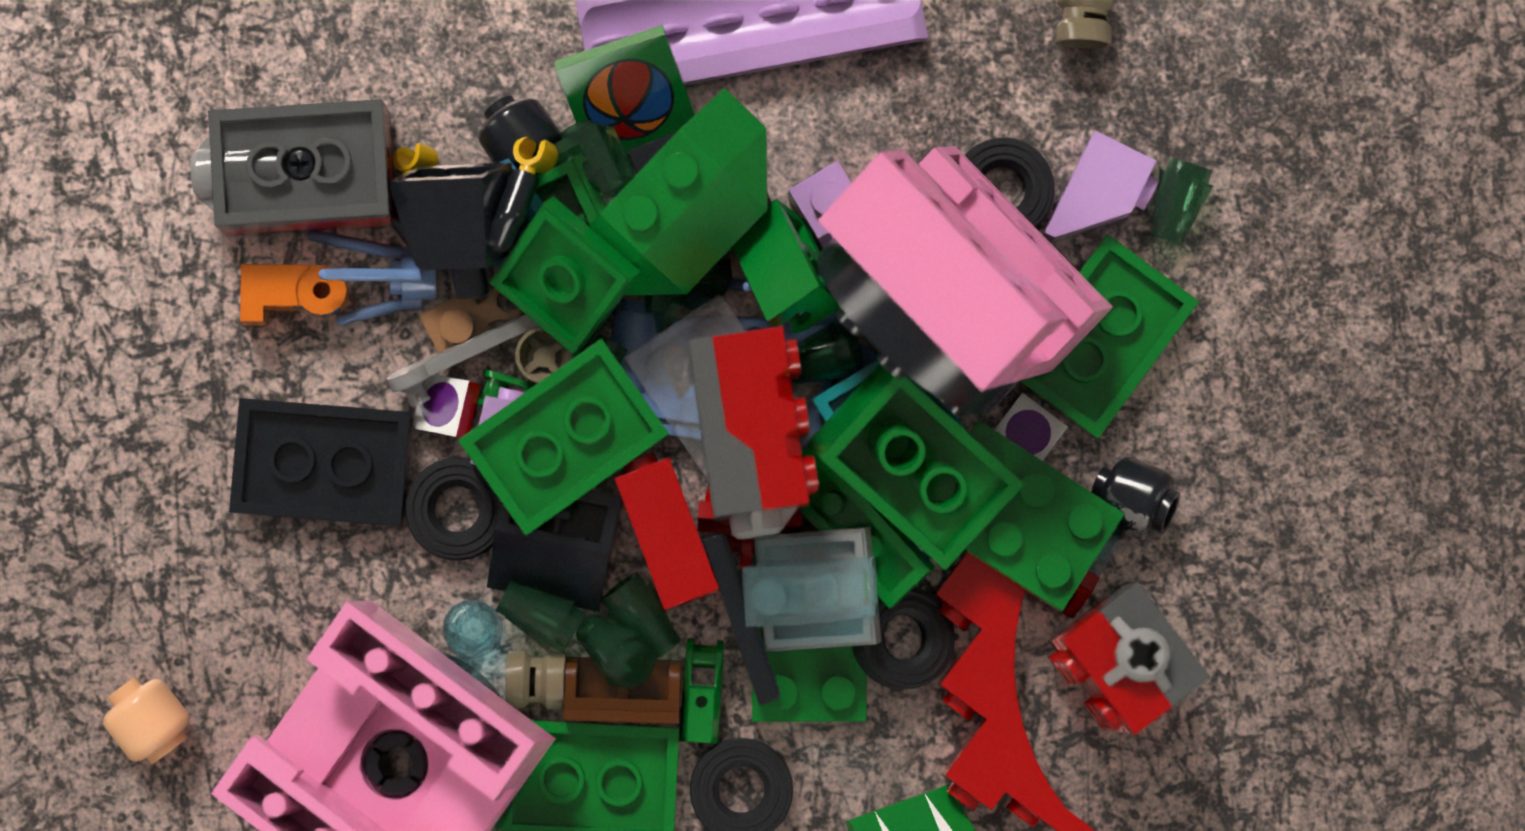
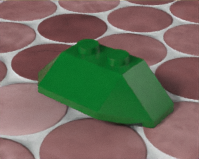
M723 88L679 129L595 218L589 227L641 271L625 295L688 294L768 210L767 128L726 88Z

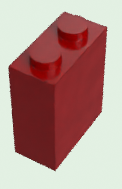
M655 452L623 466L625 474L614 479L664 610L669 611L719 592L717 581L670 458L658 461Z

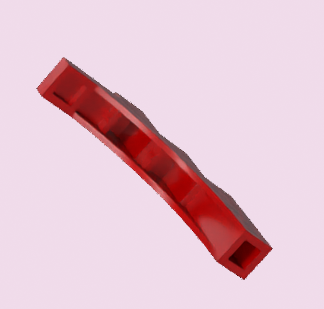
M965 552L934 593V596L942 602L938 612L956 627L965 631L972 624L978 631L938 685L947 691V694L941 701L967 721H970L975 713L983 718V720L942 773L952 781L946 791L973 812L980 803L992 810L1004 793L1012 798L1006 808L1033 828L1041 819L1055 831H1095L1066 809L1049 785L1033 754L1023 726L1017 700L1014 659L1015 636L1020 608L1026 590L968 552Z

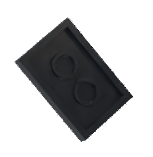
M239 398L229 512L403 527L413 413Z

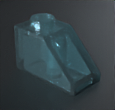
M875 557L763 560L742 568L746 627L806 625L879 615Z

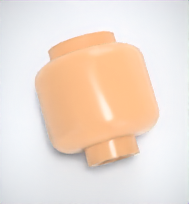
M133 677L107 697L114 707L105 714L103 725L131 761L137 762L147 759L152 765L188 738L183 730L188 726L190 716L164 681L152 679L141 685L138 679Z

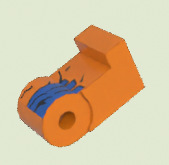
M241 264L240 322L245 326H268V311H307L316 318H334L342 313L348 305L349 288L346 281L320 279L318 274L321 269H334L329 266Z

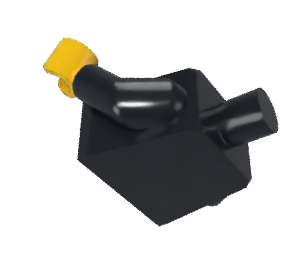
M529 137L517 140L513 147V154L521 165L519 169L514 170L512 169L511 162L438 166L439 159L436 150L420 142L416 144L415 151L406 147L397 149L392 157L393 164L396 169L403 172V175L389 181L393 197V219L390 220V224L411 251L416 266L422 270L451 269L455 295L458 299H471L488 294L489 286L485 267H489L508 256L518 240L539 183V179L535 174L550 171L558 160L557 148L545 139L541 141L539 151L533 158L536 142Z

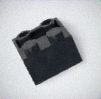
M588 491L528 535L523 533L501 502L494 535L487 588L599 612L623 506L622 498Z

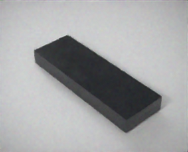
M721 531L703 536L701 539L759 705H763L777 700L781 694L727 537Z

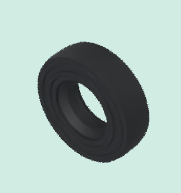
M1001 137L983 141L965 154L984 176L989 171L999 167H1006L1016 171L1025 184L1023 201L1016 208L1035 228L1042 223L1052 206L1055 187L1051 169L1039 151L1021 140Z
M446 458L429 465L414 479L406 497L405 515L412 536L426 551L446 560L462 561L472 559L484 554L493 547L501 500L476 465L470 464L471 459ZM451 487L469 489L477 497L480 506L476 522L467 530L460 532L445 529L438 522L435 515V504L442 492Z
M914 587L892 608H889L877 595L881 642L874 645L852 646L859 666L873 681L892 689H914L930 683L947 667L955 644L953 623L938 612L942 602L930 592L918 587ZM898 615L912 618L918 624L922 635L921 646L918 652L908 660H900L894 657L885 644L886 627Z
M750 738L728 739L711 747L699 759L690 782L692 807L700 822L709 831H774L788 814L793 798V781L789 768L783 758L772 747ZM736 767H747L759 774L764 783L762 801L756 808L748 812L741 813L730 810L723 804L719 796L721 778L726 772Z

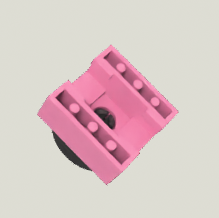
M956 146L933 148L919 165L904 150L880 152L818 219V222L834 238L819 253L816 270L841 307L836 312L839 321L856 336L862 337L864 335L880 351L877 354V359L890 374L898 379H903L908 375L923 388L937 396L941 403L957 416H963L966 411L974 414H987L1020 380L1052 372L1113 308Z
M347 601L306 658V660L318 668L268 740H264L259 735L251 736L211 794L259 831H499L512 808L516 794L555 741V738L503 700L493 685L481 673L463 660L437 650L373 601ZM398 747L402 749L409 748L407 753L412 760L410 773L413 775L405 778L397 775L392 767V756Z

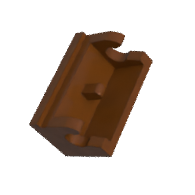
M567 657V662H565L563 720L679 724L682 660Z

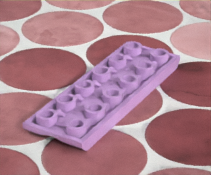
M575 0L585 51L663 25L685 86L929 39L921 0Z

